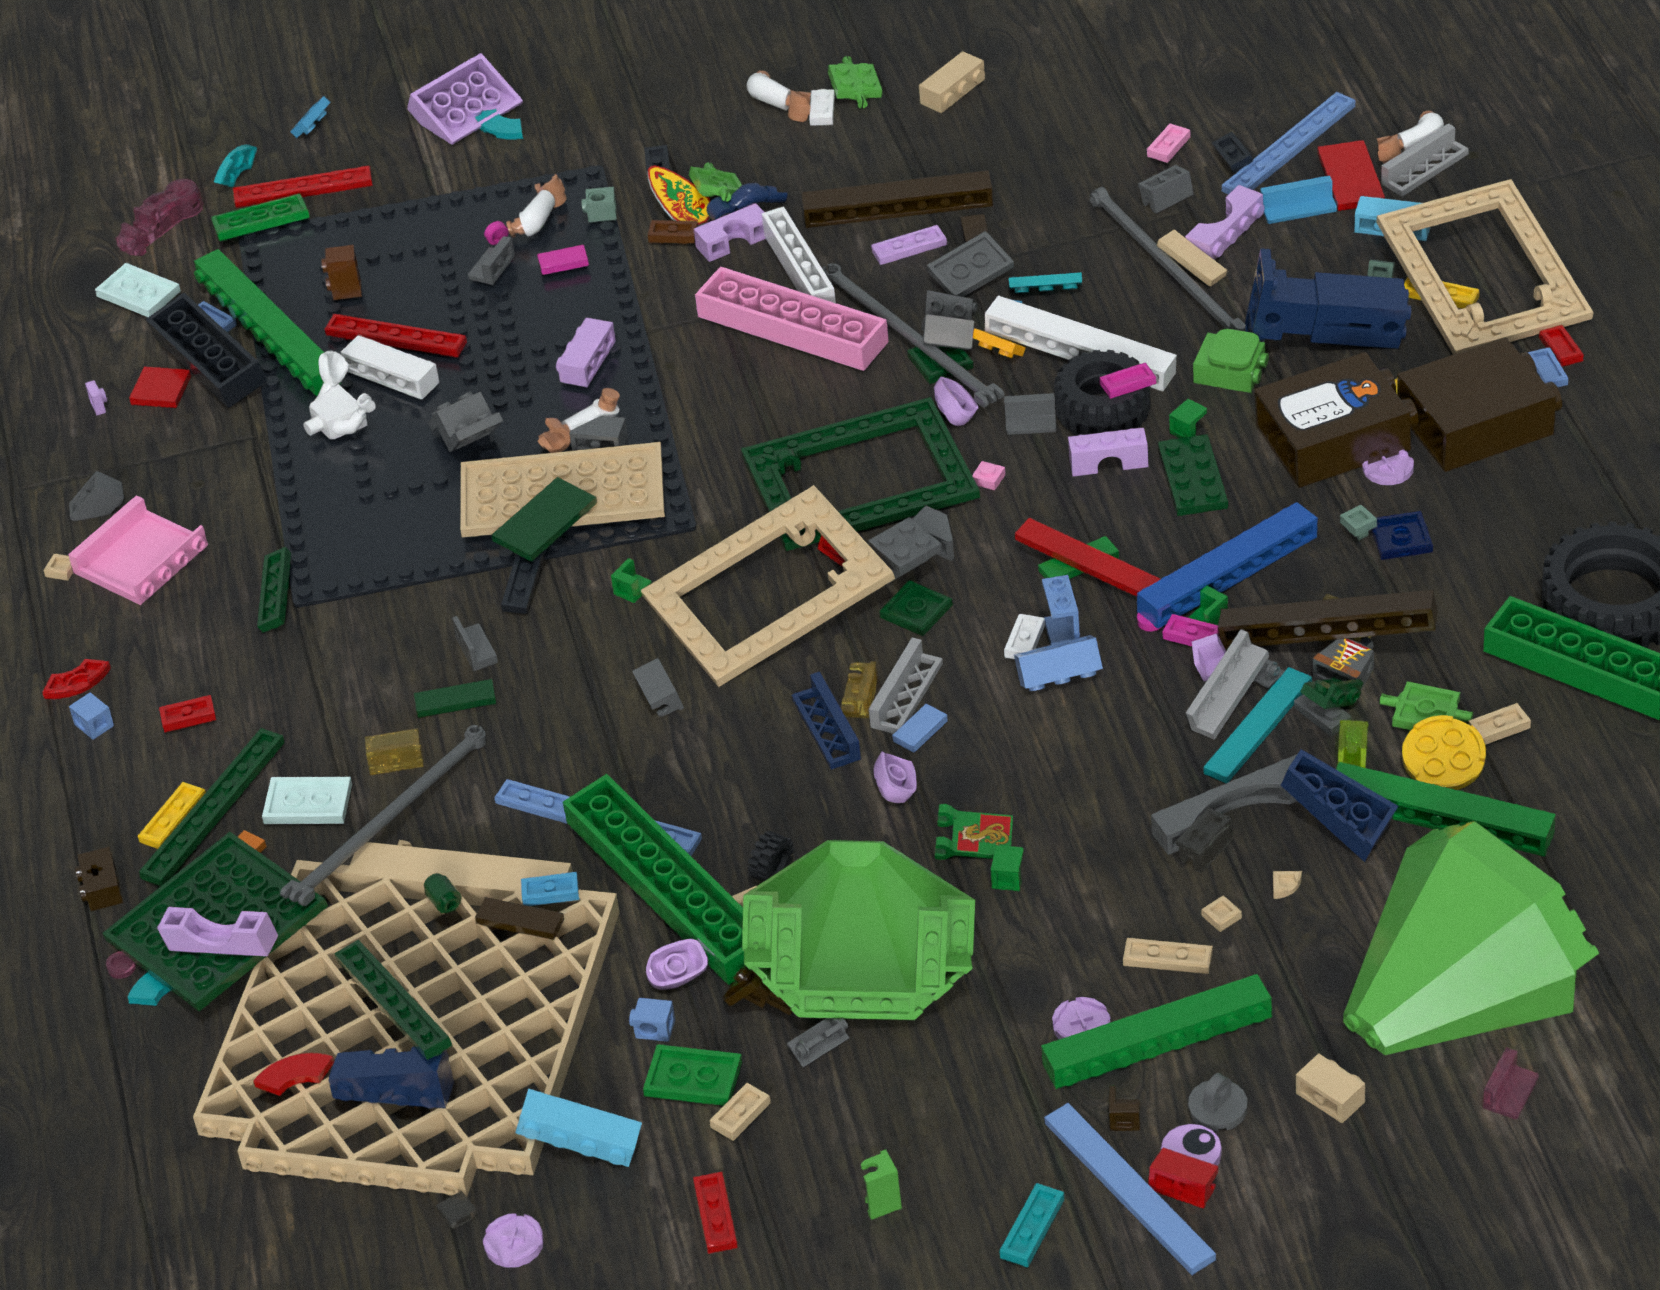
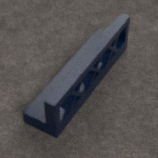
M820 672L811 674V688L792 694V701L828 766L832 770L861 760L859 740ZM813 697L816 700L813 706L802 704L801 702ZM814 715L825 717L823 723L814 722L812 719ZM824 732L835 734L832 741L821 737ZM834 749L846 753V755L834 759L831 756Z

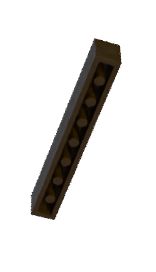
M989 170L802 192L806 228L993 206Z
M1434 590L1221 609L1218 631L1225 649L1230 647L1240 630L1248 632L1251 644L1255 646L1436 630L1438 611Z

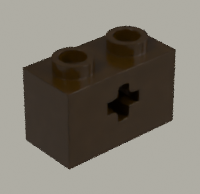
M110 846L78 854L79 866L75 867L78 882H83V885L79 886L82 902L88 901L91 911L123 903Z

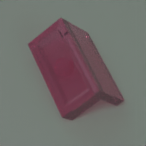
M1506 1047L1484 1089L1483 1109L1512 1119H1518L1538 1080V1074L1517 1067L1518 1051Z

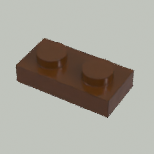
M651 220L648 242L695 243L694 228L698 227V221Z

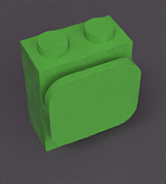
M1223 329L1217 334L1207 333L1193 363L1194 383L1252 393L1255 384H1259L1261 380L1262 368H1266L1269 355L1265 353V343L1259 342V337L1251 332Z

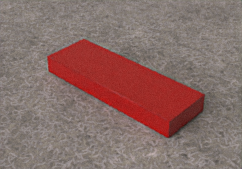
M718 1172L693 1177L708 1254L738 1248L723 1173Z

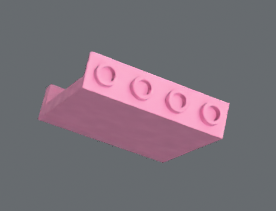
M136 495L68 555L73 573L141 605L180 569L186 566L208 543L203 526L200 525L193 532L147 511L144 499Z

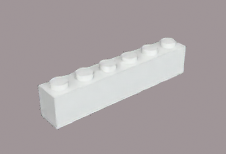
M781 207L762 213L764 236L797 291L836 303L834 287L785 208Z

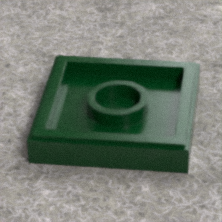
M936 346L965 370L974 368L972 359L964 349ZM915 347L907 350L908 358L929 385L937 382L940 377L949 378L953 376L919 348Z
M909 580L879 611L880 618L920 636H924L952 607L953 602L952 598Z

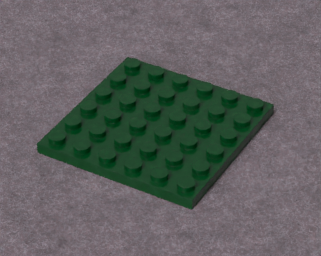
M229 832L102 934L107 942L197 1011H200L267 956L169 951L157 929L168 907L193 908L205 919L221 925L235 924L242 911L267 912L278 934L270 951L272 953L326 909L328 904L325 898L316 892L315 898L306 906L293 902L289 898L281 897V889L291 880L299 883L301 881Z

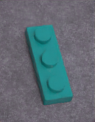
M1082 272L1009 278V289H1014L1015 293H1028L1029 288H1039V292L1053 291V286H1063V290L1077 289V285L1082 284Z
M1036 1183L1000 1249L1001 1259L1029 1267L1065 1200L1064 1192Z

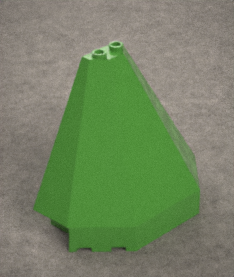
M1475 821L1468 822L1464 826L1458 824L1448 826L1443 830L1433 829L1406 849L1343 1014V1023L1350 1031H1355L1364 1038L1370 1047L1376 1048L1384 1055L1572 1013L1577 970L1598 955L1599 952L1596 946L1587 942L1582 933L1586 929L1576 911H1569L1562 897L1565 895V892L1561 885Z
M827 840L743 895L742 950L744 951V964L749 969H752L778 998H782L798 1017L915 1020L934 1000L937 1001L946 993L955 981L973 969L971 956L973 955L975 900L883 841Z

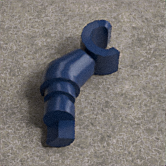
M747 183L741 185L731 195L730 201H723L721 197L713 199L707 205L706 211L714 221L721 218L722 215L726 216L736 212L737 209L740 210L755 203H784L787 200V193L777 192L775 186Z

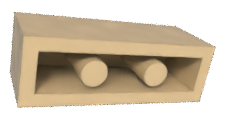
M962 51L919 85L920 104L940 113L944 112L985 79L984 60Z

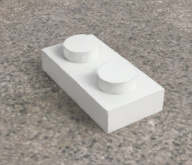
M834 89L812 90L810 125H833Z
M1019 614L1004 649L1005 657L1014 659V654L1036 649L1045 627V618Z

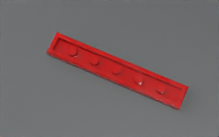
M363 166L233 188L235 207L240 208L296 194L308 197L373 185L370 166Z
M338 314L332 316L324 329L327 336L354 340L359 335L387 346L458 357L467 343L466 335Z
M1028 518L1015 533V540L1136 597L1137 593L1142 589L1161 580L1031 518Z

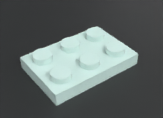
M128 263L121 266L95 289L97 297L146 317L154 314L181 292L178 283Z
M271 777L262 815L264 824H344L352 788L351 777Z

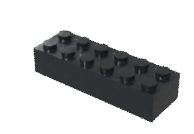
M182 293L145 319L155 339L186 369L190 370L228 409L268 381L258 360L187 294Z

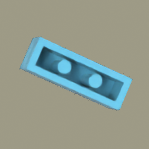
M1360 196L1355 212V233L1384 236L1376 223L1378 215L1422 203ZM1430 227L1413 231L1417 240L1426 241Z

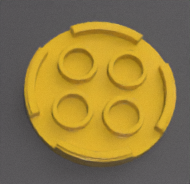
M1439 715L1421 720L1413 726V729L1408 733L1403 742V765L1413 780L1459 790L1474 782L1481 774L1485 765L1486 747L1481 734L1473 725L1470 726L1465 722L1453 719V716Z

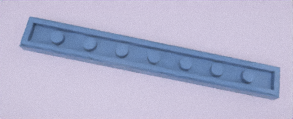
M1338 92L1333 94L1254 158L1253 162L1243 167L1222 184V192L1229 195L1238 185L1254 190L1355 107V100Z
M507 779L494 797L496 804L567 823L562 802L569 798V796ZM656 821L692 856L702 840L701 833Z
M1069 1103L1044 1117L1045 1124L1191 1275L1216 1260V1253Z

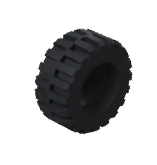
M1093 350V353L1084 352L1077 358L1074 356L1069 359L1067 364H1064L1059 369L1054 384L1056 415L1061 424L1077 436L1079 434L1088 435L1139 428L1149 415L1151 406L1150 386L1111 399L1108 395L1095 396V394L1106 393L1100 385V377L1141 363L1134 357L1129 358L1126 353H1115L1114 350H1107V352Z

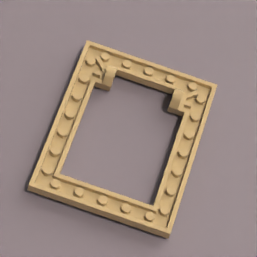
M1511 179L1377 216L1376 223L1453 355L1504 337L1512 342L1537 335L1541 330L1559 325L1566 327L1593 318L1592 309ZM1498 208L1544 283L1534 288L1533 297L1536 301L1541 300L1540 307L1489 322H1484L1483 309L1479 303H1474L1458 310L1413 231Z
M813 485L641 590V593L715 684L720 687L891 582L895 577L893 571ZM805 528V533L800 536L799 531ZM817 529L846 561L842 564L844 572L840 575H837L834 570L828 572L829 581L833 584L832 587L726 652L680 599L682 595L784 533H787L798 545L806 546L814 540L815 530Z

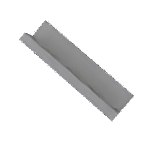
M1447 124L1383 164L1381 184L1398 195L1404 196L1467 156L1469 149L1455 141V127ZM1450 149L1457 151L1456 153H1445ZM1431 161H1442L1439 164H1428ZM1415 171H1426L1423 174L1412 175V173ZM1398 182H1409L1403 187L1396 184Z
M1244 630L1239 631L1187 710L1186 715L1191 730L1215 740L1269 658L1268 650L1251 644L1248 632Z
M911 638L869 707L871 728L894 734L912 717L937 675L943 660L936 656L924 654L922 640ZM921 662L932 665L931 668L920 671L918 668ZM920 680V686L909 689V683ZM910 699V704L901 707L897 705V702L900 700ZM895 716L900 718L897 725L886 722L887 719Z

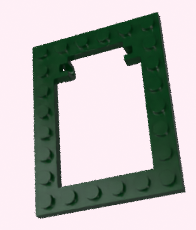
M931 397L741 448L742 458L769 513L791 499L781 475L785 474V467L790 465L793 466L795 471L801 470L800 457L916 426L944 482L839 510L838 512L856 532L915 516L925 506L937 510L980 498V490ZM805 528L799 531L800 536L805 533ZM817 529L815 530V538L810 544L820 542L821 534ZM787 533L779 536L786 551L803 547L795 543Z

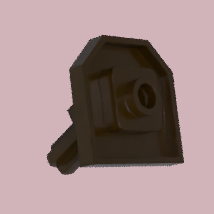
M746 966L742 967L734 975L735 981L722 997L730 1007L745 998L761 1008L768 1003L788 1015L793 1013L790 1006L782 998H778L762 982V979Z

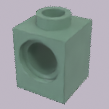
M614 187L586 189V199H582L583 213H587L589 222L617 220Z

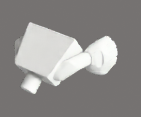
M326 351L319 357V372L324 384L316 399L309 406L312 419L303 423L305 431L310 436L319 431H322L329 439L353 434L358 429L367 426L365 413H370L375 409V403L371 400L370 396L363 393L356 401L339 385L348 371L349 363L337 352Z

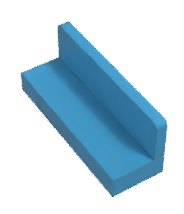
M1330 175L1260 188V193L1263 194V214L1268 224L1337 211V205L1332 196V179Z

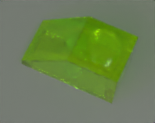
M1340 720L1338 764L1343 762L1366 768L1369 721Z

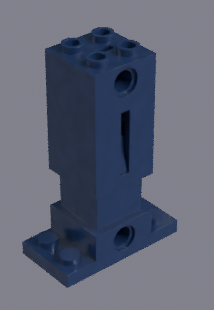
M1260 248L1244 322L1246 325L1245 332L1256 334L1259 337V342H1264L1265 339L1281 340L1283 333L1310 335V342L1399 349L1401 339L1406 337L1405 322L1410 320L1411 305H1407L1409 291L1405 289L1403 279L1315 272L1314 279L1287 278L1286 270L1275 269L1276 263L1275 260L1271 259L1270 249Z

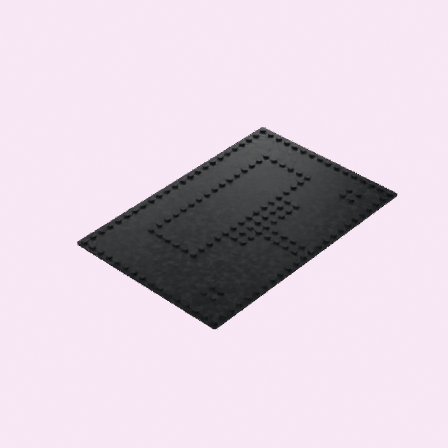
M589 166L561 173L545 174L534 178H524L518 181L476 187L464 191H454L443 195H432L400 203L363 208L357 211L341 212L330 216L295 221L238 236L244 274L323 352L333 351L341 355V351L353 341L325 334L324 329L334 314L466 335L467 343L458 357L389 346L436 364L439 383L422 400L347 372L340 386L356 401L361 394H367L375 403V409L370 413H365L366 427L358 429L353 434L329 439L322 431L310 436L303 426L304 422L312 419L309 406L317 396L309 389L306 390L297 377L294 378L285 365L282 366L273 353L270 354L261 341L258 342L253 335L256 359L268 380L261 385L284 545L291 552L289 579L294 607L301 608L512 567L516 553L493 542L492 534L475 537H462L461 462L550 453L538 442V436L550 430L545 424L546 418H556L562 423V421L592 405L596 399H600L604 388L614 389L620 394L617 401L619 408L617 417L625 418L628 438L625 445L661 442L665 517L571 526L547 547L544 560L696 530L692 506L617 220L589 222L587 213H583L582 199H586V189L608 187L603 166ZM557 174L564 185L566 201L552 209L539 232L530 237H527L526 233L522 235L517 233L516 237L512 238L515 257L493 285L470 280L468 274L489 247L494 248L496 246L491 245L484 237L485 229L491 223L497 221L503 222L506 227L507 221L513 223L514 219L520 217L519 213L538 195L535 185L540 183L542 187ZM354 245L361 277L362 296L333 300L332 291H327L325 277H329L328 272L323 273L321 259L325 258V248ZM584 245L588 266L542 275L537 254ZM585 318L613 322L616 341L588 387L560 382L559 372L556 370L557 360L559 357H562L568 342L572 341L577 328L582 325ZM468 392H472L473 395L481 392L492 415L499 412L503 422L494 433L453 452H449L439 430L432 432L428 425V422L433 417L432 413L437 411L438 406L446 402H450L451 405L459 401L458 398ZM571 443L562 452L572 451Z

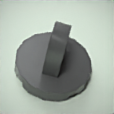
M1216 1073L1209 1081L1202 1082L1193 1089L1189 1095L1188 1110L1192 1121L1197 1125H1202L1212 1131L1219 1132V1129L1224 1128L1227 1131L1241 1124L1246 1117L1247 1097L1243 1089L1237 1084L1231 1082L1226 1076Z

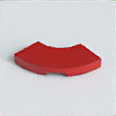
M84 659L80 666L72 671L62 674H51L42 692L44 699L67 698L91 689L108 674L111 669L110 662Z
M321 1053L292 1055L265 1068L253 1080L256 1088L280 1096L287 1088L298 1083L313 1082L320 1084L333 1066L334 1059L333 1056Z

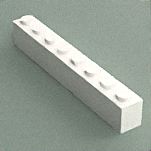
M998 296L985 312V332L1068 360L1074 356L1077 358L1084 352L1093 353V350H1100V352L1114 350L1115 353H1126L1129 358L1134 357L1141 364L1146 362L1156 376V384L1150 387L1160 391H1164L1176 374L1177 355L1001 296Z

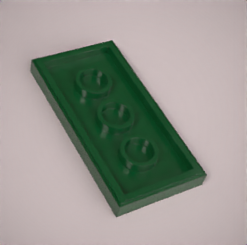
M556 477L492 534V541L532 562L597 504V497Z

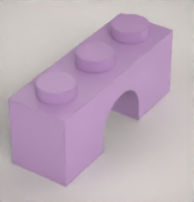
M755 203L694 228L696 248L711 262L730 254L729 240L743 238L751 245L766 239L762 221V213L765 212Z
M1144 428L1068 437L1069 461L1073 476L1098 473L1099 462L1111 456L1121 459L1123 470L1148 467V445Z

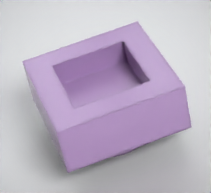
M94 380L85 383L90 403L96 415L106 413L104 403L107 402V398L103 388L98 389Z

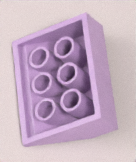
M480 53L411 93L407 109L423 127L450 144H454L480 129L482 123L497 114L502 116L523 103V100ZM497 110L480 122H477L475 116L480 115L482 111Z

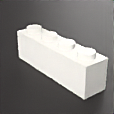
M359 335L341 351V355L349 363L347 372L421 400L439 383L436 364Z

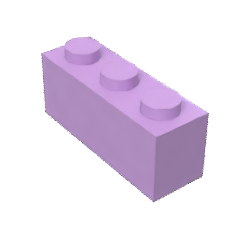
M585 318L582 325L577 328L572 341L568 342L562 357H559L557 360L556 370L559 372L560 382L588 387L616 341L613 322Z

